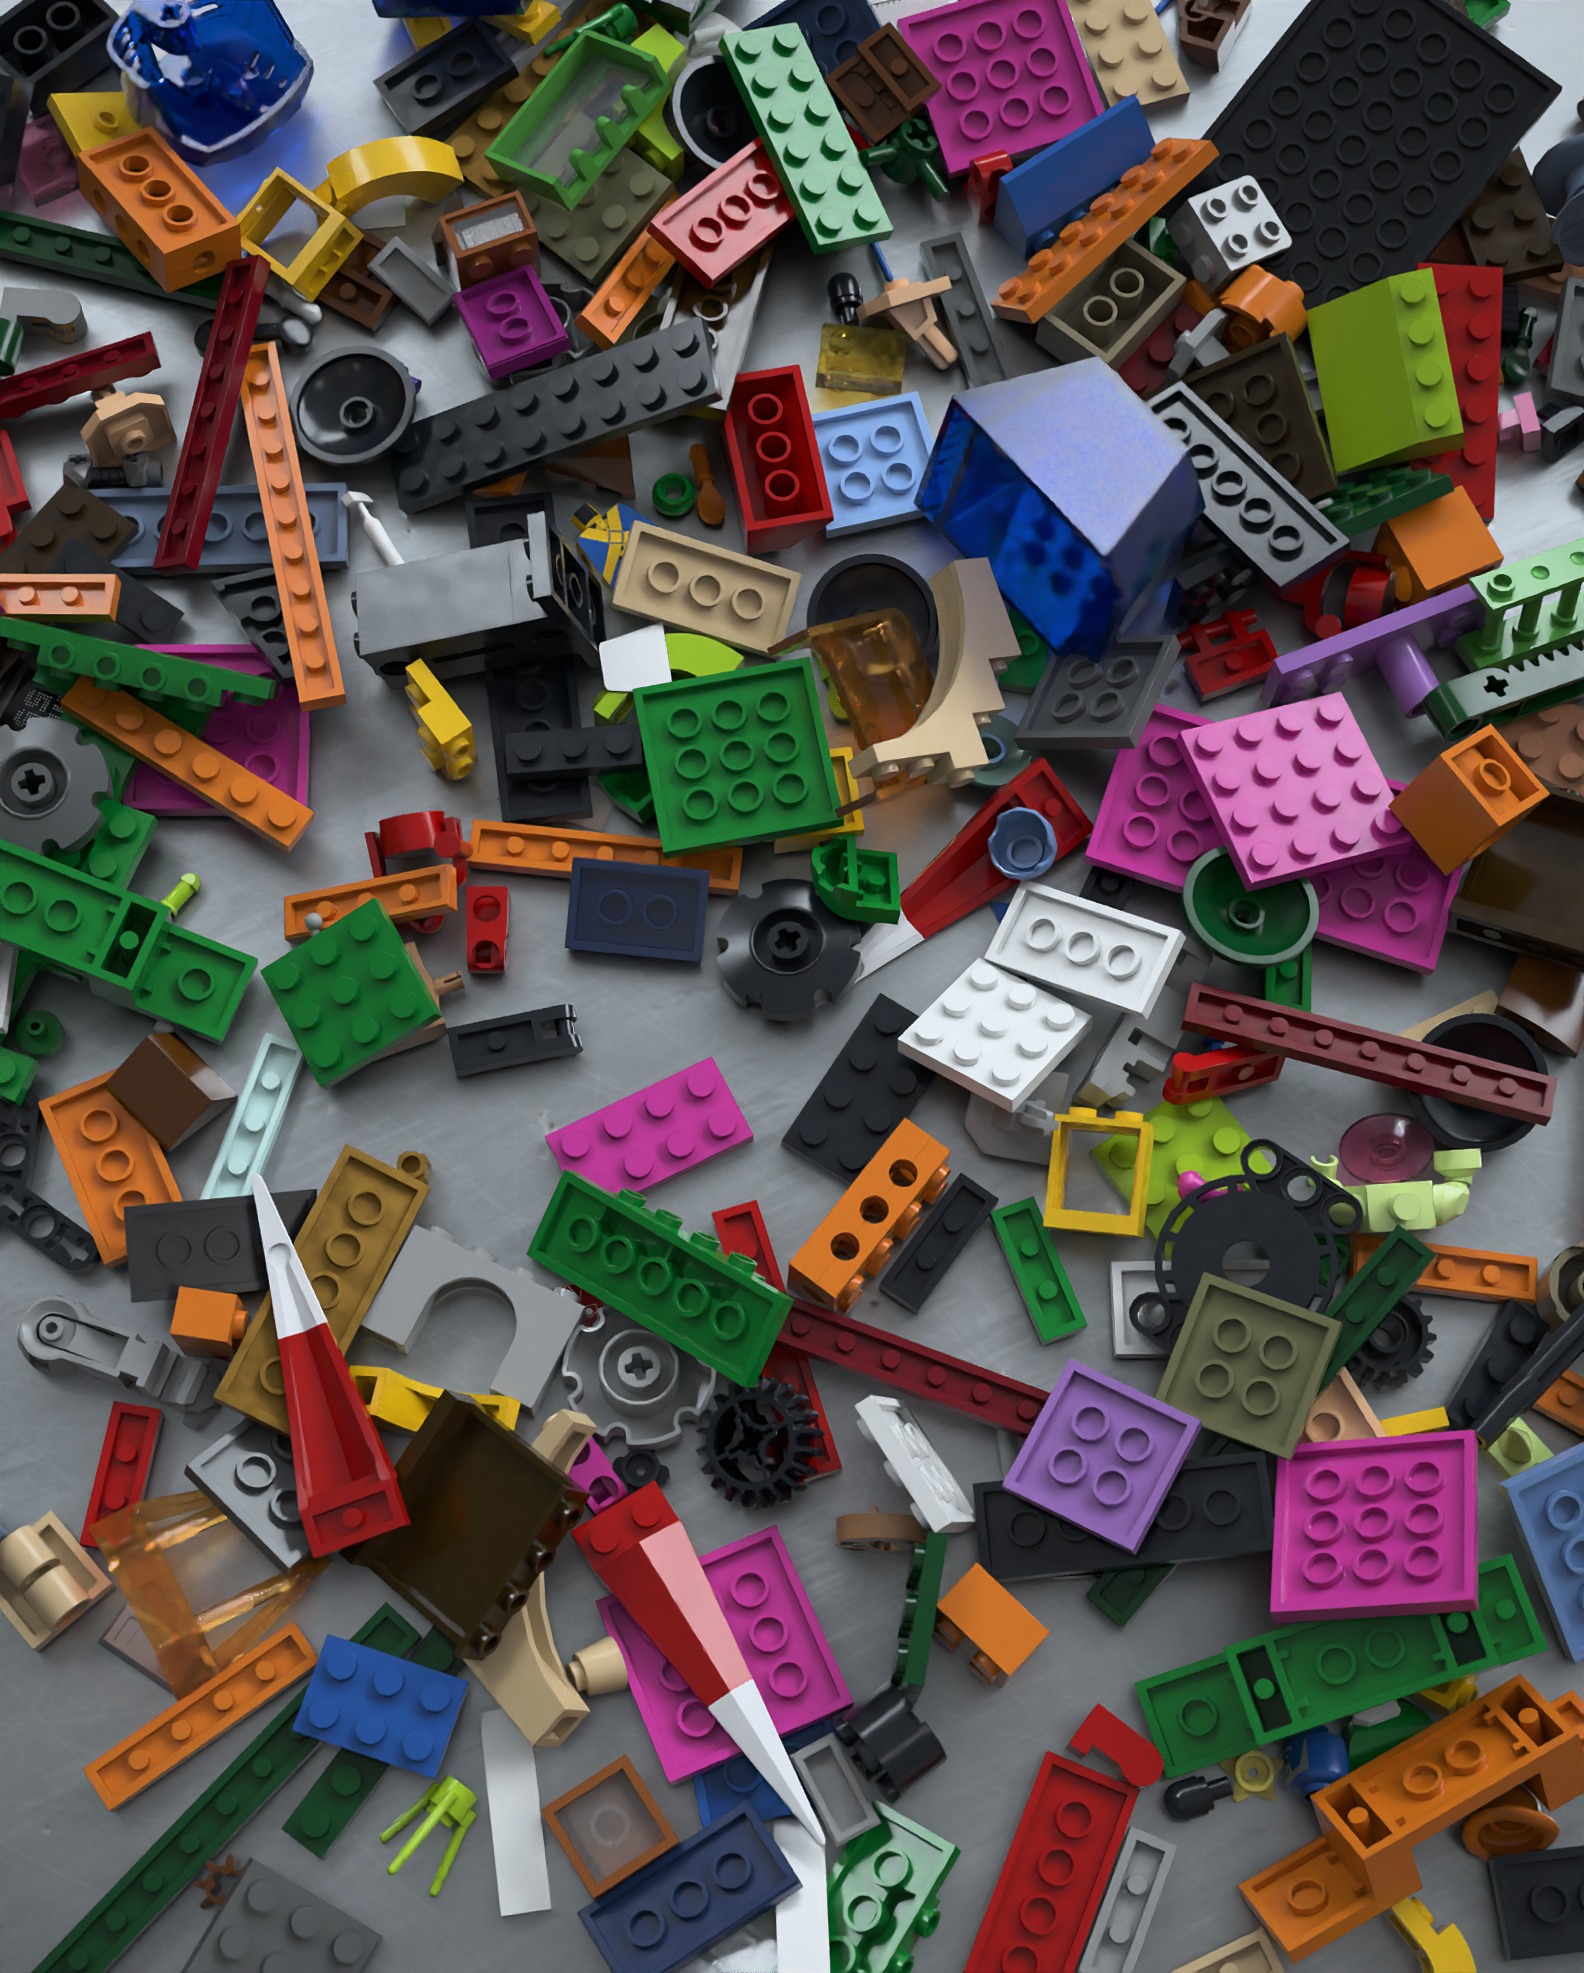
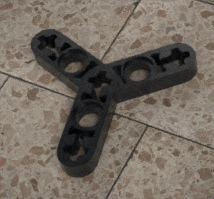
M28 1089L24 1100L32 1111L23 1113L20 1123L24 1133H29L27 1136L16 1132L17 1118L10 1111L11 1108H19V1106L0 1099V1192L7 1195L12 1191V1198L24 1209L19 1217L7 1205H1L0 1227H5L66 1273L73 1276L90 1274L101 1261L100 1253L92 1235L31 1191L44 1120L38 1104L40 1099L36 1093ZM18 1143L25 1147V1157L19 1164L7 1166L1 1162V1153L6 1146ZM36 1216H51L54 1220V1228L50 1234L42 1238H35L30 1235L29 1224ZM63 1235L75 1247L80 1248L86 1243L84 1249L88 1253V1257L84 1261L76 1258L70 1263L71 1255L59 1244Z

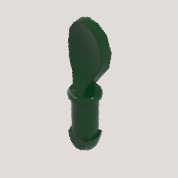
M1529 306L1522 308L1518 313L1519 328L1512 343L1515 349L1504 358L1502 363L1503 376L1512 384L1523 383L1530 371L1528 349L1533 345L1532 336L1538 316L1535 308Z

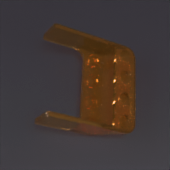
M887 608L810 627L767 648L770 657L802 649H812L820 655L837 689L838 701L845 709L855 732L856 744L862 751L873 744L903 736L916 723L929 701L935 682L907 617L897 608ZM907 771L900 772L890 779L880 782L873 781L875 786L874 792L834 811L837 818H841L897 799L924 788L929 783L925 773L910 777Z

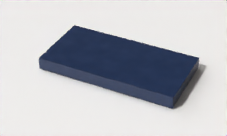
M747 1799L577 1912V1915L612 1973H677L803 1888V1885Z

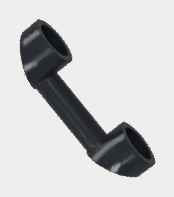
M297 316L283 317L279 323L257 324L252 340H280L283 350L293 357L305 356L315 346V336L312 327L304 319ZM209 319L202 323L194 335L196 350L202 358L205 357L214 319Z

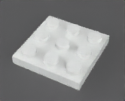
M978 958L898 1038V1052L1013 1113L1090 1032L1093 1016Z
M870 1395L855 1405V1408L862 1417L857 1420L860 1431L871 1445L874 1446L878 1443L888 1458L883 1463L885 1470L899 1488L905 1485L915 1502L910 1505V1508L924 1529L932 1528L937 1533L967 1532L977 1525L973 1507L904 1400Z

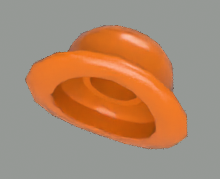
M1516 1786L1478 1808L1477 1812L1465 1822L1462 1840L1469 1852L1483 1861H1488V1858L1492 1856L1546 1850L1556 1841L1560 1829L1554 1819L1543 1813L1540 1802L1534 1794L1523 1787Z

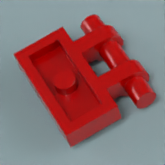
M1252 607L1239 612L1236 609H1231L1221 613L1220 619L1203 625L1200 622H1196L1186 626L1184 632L1175 635L1181 645L1179 652L1191 648L1196 653L1185 657L1183 667L1201 702L1267 678L1273 660L1279 657L1265 628L1250 634L1248 633L1246 627L1257 624L1258 621ZM1224 635L1231 638V641L1215 647L1210 642Z

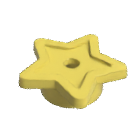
M1258 1749L1220 1762V1767L1234 1780L1233 1800L1235 1802H1240L1252 1794H1256L1269 1801L1276 1799L1273 1779L1283 1767V1759L1269 1757ZM1250 1768H1254L1257 1771L1256 1777L1252 1778L1248 1775Z

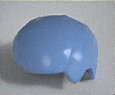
M1016 807L1001 813L997 817V824L992 835L988 838V848L994 867L1007 878L1020 881H1028L1045 873L1052 865L1058 847L1052 825L1036 810Z

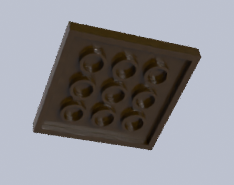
M1286 332L1126 401L1129 412L1181 380L1312 505L1341 493L1291 338ZM1148 470L1172 551L1177 559L1182 560L1223 543Z

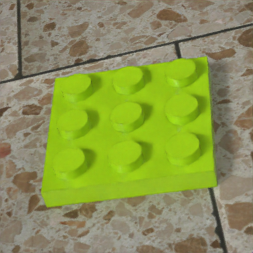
M1219 1096L1185 1105H1173L1165 1100L1143 1116V1122H1149L1155 1126L1145 1231L1156 1246L1160 1231L1169 1214L1181 1202V1198L1178 1195L1177 1179L1183 1172L1196 1171L1206 1182L1229 1175H1244L1240 1163L1243 1148L1252 1140ZM1113 1135L1093 1148L1089 1156L1130 1210L1138 1137ZM1260 1150L1255 1151L1250 1156L1249 1167L1253 1172L1266 1174L1273 1169ZM1237 1184V1186L1242 1187L1243 1191L1250 1190L1248 1184ZM1227 1186L1222 1187V1188H1219V1189H1216V1190L1218 1191V1190L1227 1189ZM1188 1207L1178 1217L1171 1230L1172 1232L1178 1233L1184 1221L1194 1212L1191 1207ZM1166 1242L1163 1255L1167 1261H1171L1174 1245Z

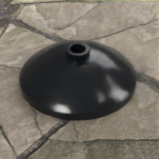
M723 55L701 57L691 62L677 76L669 97V114L672 127L687 153L701 166L714 172L759 136L758 131Z
M348 346L336 349L314 361L297 380L291 393L288 407L293 434L301 447L311 457L322 463L337 467H355L371 463L393 450L407 434L416 412V391L406 368L388 352L371 346ZM367 416L364 421L356 424L360 417Z
M861 554L837 563L816 584L807 607L806 623L808 636L820 661L836 676L860 686H887L909 677L929 657L938 635L937 609L933 593L927 582L911 566L887 555ZM865 618L872 620L875 625L874 632L867 633L863 631L860 625L861 620Z
M1472 1013L1453 1017L1433 1028L1420 1041L1549 1076L1545 1059L1535 1041L1518 1025L1496 1015ZM1408 1090L1411 1107L1421 1125L1435 1139L1457 1150L1480 1148L1481 1153L1497 1151L1518 1142L1536 1125Z

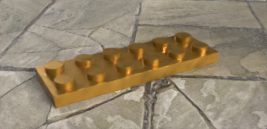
M345 1144L293 1243L343 1356H345L431 1187L348 1144ZM269 1289L212 1400L291 1439L271 1290Z

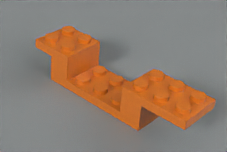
M1519 1674L1316 1792L1310 1797L1323 1836L1239 1884L1238 1887L1243 1900L1294 1965L1422 1889V1883L1411 1850L1415 1845L1522 1782L1549 1812L1554 1811L1584 1793V1701L1571 1690L1549 1703L1522 1674Z

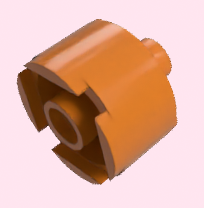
M1255 264L1249 265L1208 311L1209 313L1220 308L1229 315L1222 337L1228 343L1225 350L1230 355L1283 332L1290 336L1293 344L1307 326V314L1301 302L1304 299L1302 289L1292 281L1283 282Z

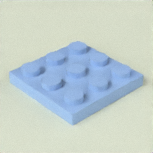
M917 391L811 414L834 515V521L823 527L826 539L951 511L953 502Z

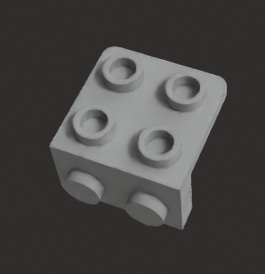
M1248 175L1187 199L1165 225L1171 234L1173 242L1181 250L1192 268L1195 278L1201 283L1208 296L1222 291L1241 269L1286 251L1292 243L1291 237L1256 180Z

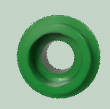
M679 473L666 474L653 486V504L665 515H682L689 511L695 502V488L690 480ZM671 493H677L681 496L677 500H670L666 497Z

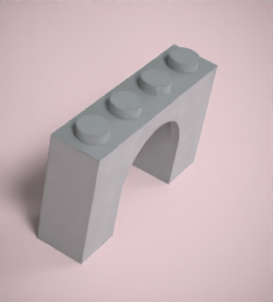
M415 1224L361 1323L365 1336L408 1356L429 1315L445 1297L466 1289H481L494 1293L511 1307L517 1322L513 1342L496 1372L489 1390L491 1395L510 1396L520 1401L519 1411L535 1418L563 1364V1357L571 1336L579 1325L584 1324L587 1318L585 1306L580 1304L582 1299L565 1288L556 1287L555 1291H552L537 1284L539 1278L526 1269L514 1266L513 1270L510 1271L496 1264L497 1258L480 1247L472 1246L469 1251L453 1243L455 1237L439 1227L431 1225L426 1230Z

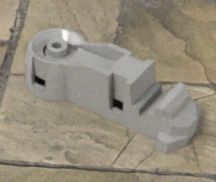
M1173 926V927H1172V928L1181 930L1180 928H1178V927H1176V926ZM1181 930L1186 939L1148 1019L1121 1012L1086 1076L1072 1096L1074 1102L1091 1109H1097L1106 1104L1112 1108L1121 1107L1133 1098L1137 1091L1126 1082L1129 1076L1128 1071L1137 1074L1149 1082L1164 1071L1169 1058L1186 1032L1180 1028L1192 982L1201 983L1213 960L1211 952L1203 947L1196 938Z
M53 1295L39 1299L27 1308L19 1320L16 1332L18 1347L26 1360L36 1370L45 1375L63 1377L77 1372L83 1373L184 1412L185 1416L182 1423L197 1431L218 1413L220 1404L213 1401L212 1398L228 1369L227 1363L221 1359L212 1356L208 1364H206L203 1360L195 1357L192 1359L180 1356L178 1353L169 1350L164 1343L155 1340L153 1347L147 1345L138 1333L94 1318L81 1302L77 1303L68 1300L62 1295ZM52 1315H59V1316H63V1317H66V1318L71 1319V1320H74V1321H80V1322L83 1323L84 1325L79 1324V1323H76V1322H71V1321L66 1320V1319H63V1318H61V1317L52 1316ZM38 1327H39V1335H40L41 1339L43 1340V1342H45V1343H47L48 1345H51V1346H53V1347L59 1348V1349H61V1350H58V1349H55V1348H52V1347H49V1346L43 1344V1343L39 1340V1338H38V1333H37Z

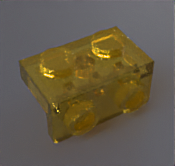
M824 323L821 331L816 388H826L833 392H865L880 397L901 395L907 333L899 330Z

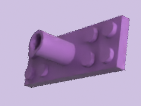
M1466 584L1273 660L1260 698L1266 710L1304 701L1308 695L1322 691L1323 694L1334 692L1341 688L1347 680L1380 668L1405 717L1411 719L1422 716L1426 713L1421 707V701L1431 690L1440 685L1422 651L1436 645H1440L1441 648L1449 647L1456 643L1457 637L1481 629L1487 609L1469 584Z

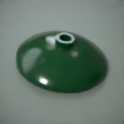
M1225 845L1215 848L1200 857L1190 869L1182 888V911L1194 937L1209 952L1234 965L1247 968H1270L1287 963L1297 957L1307 947L1318 925V899L1307 876L1247 892ZM1236 918H1242L1246 920L1248 924H1244L1238 921Z

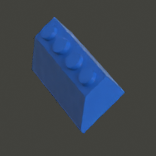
M1131 94L999 179L993 227L1023 261L1035 253H1039L1044 249H1050L1056 240L1060 238L1059 234L1066 226L1075 221H1081L1091 212L1090 206L1097 198L1114 191L1121 184V177L1129 169L1142 165L1152 156L1151 150L1156 144L1138 98Z

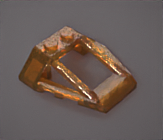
M200 1490L132 1503L88 1527L109 1571L113 1572L153 1649L155 1659L177 1702L191 1695L237 1662L333 1562L330 1555L321 1558H313V1555H310L287 1576L281 1572L194 1615L161 1551L229 1520ZM206 1508L153 1534L150 1533L145 1525ZM274 1598L213 1653L211 1652L203 1632Z

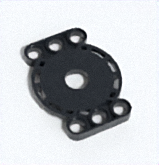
M1268 1139L1250 1141L1243 1148L1240 1158L1244 1175H1229L1203 1184L1187 1194L1169 1214L1160 1231L1155 1251V1279L1159 1292H1145L1138 1295L1132 1301L1129 1308V1318L1134 1329L1141 1336L1171 1356L1203 1273L1206 1272L1230 1281L1222 1269L1223 1258L1230 1247L1240 1242H1253L1260 1245L1269 1257V1270L1266 1277L1258 1284L1245 1287L1309 1310L1315 1297L1322 1298L1315 1313L1322 1315L1333 1298L1338 1276L1337 1248L1334 1238L1346 1239L1354 1236L1360 1230L1363 1224V1209L1360 1202L1352 1194L1275 1142ZM1268 1150L1275 1155L1276 1164L1270 1172L1258 1174L1249 1167L1250 1156L1255 1151ZM1299 1176L1310 1178L1316 1186L1314 1195L1305 1201L1295 1200L1288 1193L1289 1183ZM1237 1184H1248L1250 1190L1238 1191ZM1227 1186L1228 1193L1213 1197L1204 1204L1199 1202L1198 1199L1208 1192ZM1338 1203L1350 1205L1356 1213L1354 1222L1345 1228L1333 1226L1327 1218L1328 1211L1333 1205ZM1190 1206L1194 1212L1184 1221L1178 1233L1172 1232L1171 1230L1178 1217ZM1316 1238H1326L1328 1245L1318 1246ZM1166 1242L1174 1245L1171 1255L1172 1271L1163 1272V1254ZM1330 1256V1275L1327 1287L1319 1285L1322 1275L1321 1260ZM1165 1284H1175L1177 1293H1167ZM1149 1302L1158 1303L1165 1310L1163 1322L1154 1328H1147L1141 1325L1138 1320L1140 1308Z

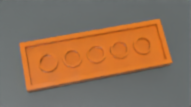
M1168 137L1152 148V156L1142 165L1129 169L1121 177V184L1114 191L1097 198L1090 206L1091 212L1081 221H1075L1066 226L1059 234L1061 239L1050 249H1044L1033 256L1028 263L1030 267L1023 274L1009 279L999 288V295L989 304L997 316L1035 324L1220 155L1212 141Z

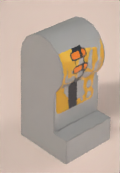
M4 287L0 318L20 325L24 329L25 335L53 336L58 341L68 343L80 339L85 334L87 321L78 298L73 294L62 291Z

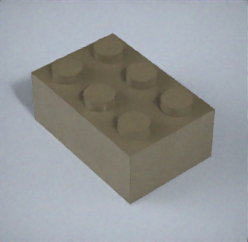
M1129 237L1039 319L1035 342L1101 389L1181 303L1187 278Z

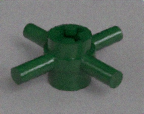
M916 118L905 120L898 130L891 133L886 141V145L862 149L859 152L864 167L880 164L884 174L894 182L911 184L919 175L937 203L943 202L950 196V191L931 164L936 156V152H939V141L934 129L922 120Z

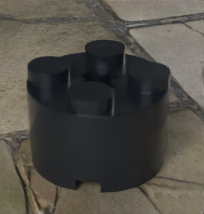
M886 1681L830 1725L837 1737L847 1748L854 1747L856 1753L850 1758L857 1770L867 1781L876 1776L877 1780L874 1782L885 1799L891 1805H894L939 1769L940 1765L947 1759V1755L926 1721L921 1723L911 1711L914 1708L911 1702L896 1686Z

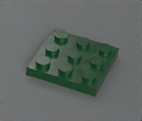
M1387 465L1366 474L1368 480L1356 485L1354 482L1340 484V494L1318 502L1313 506L1347 538H1350L1455 490L1450 474L1432 473L1429 468L1412 471L1411 467H1404L1394 470L1391 465Z
M928 1531L924 1545L915 1544L912 1559L910 1560L905 1589L914 1590V1594L907 1593L901 1612L897 1638L906 1639V1644L899 1643L890 1677V1682L913 1705H916L925 1683L948 1541V1534Z

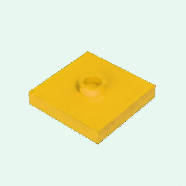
M125 92L51 93L46 103L76 160L77 153L144 128Z

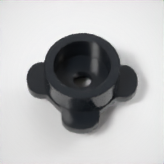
M634 1449L625 1457H617L612 1465L613 1471L617 1476L622 1477L627 1485L628 1496L654 1480L657 1485H664L670 1476L668 1467L659 1463L655 1450ZM644 1467L646 1470L645 1474L638 1475L636 1472L637 1468Z

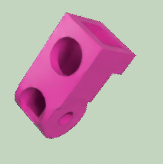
M591 1436L576 1457L568 1476L591 1494L585 1505L594 1516H597L626 1497L628 1492L611 1468L612 1464Z

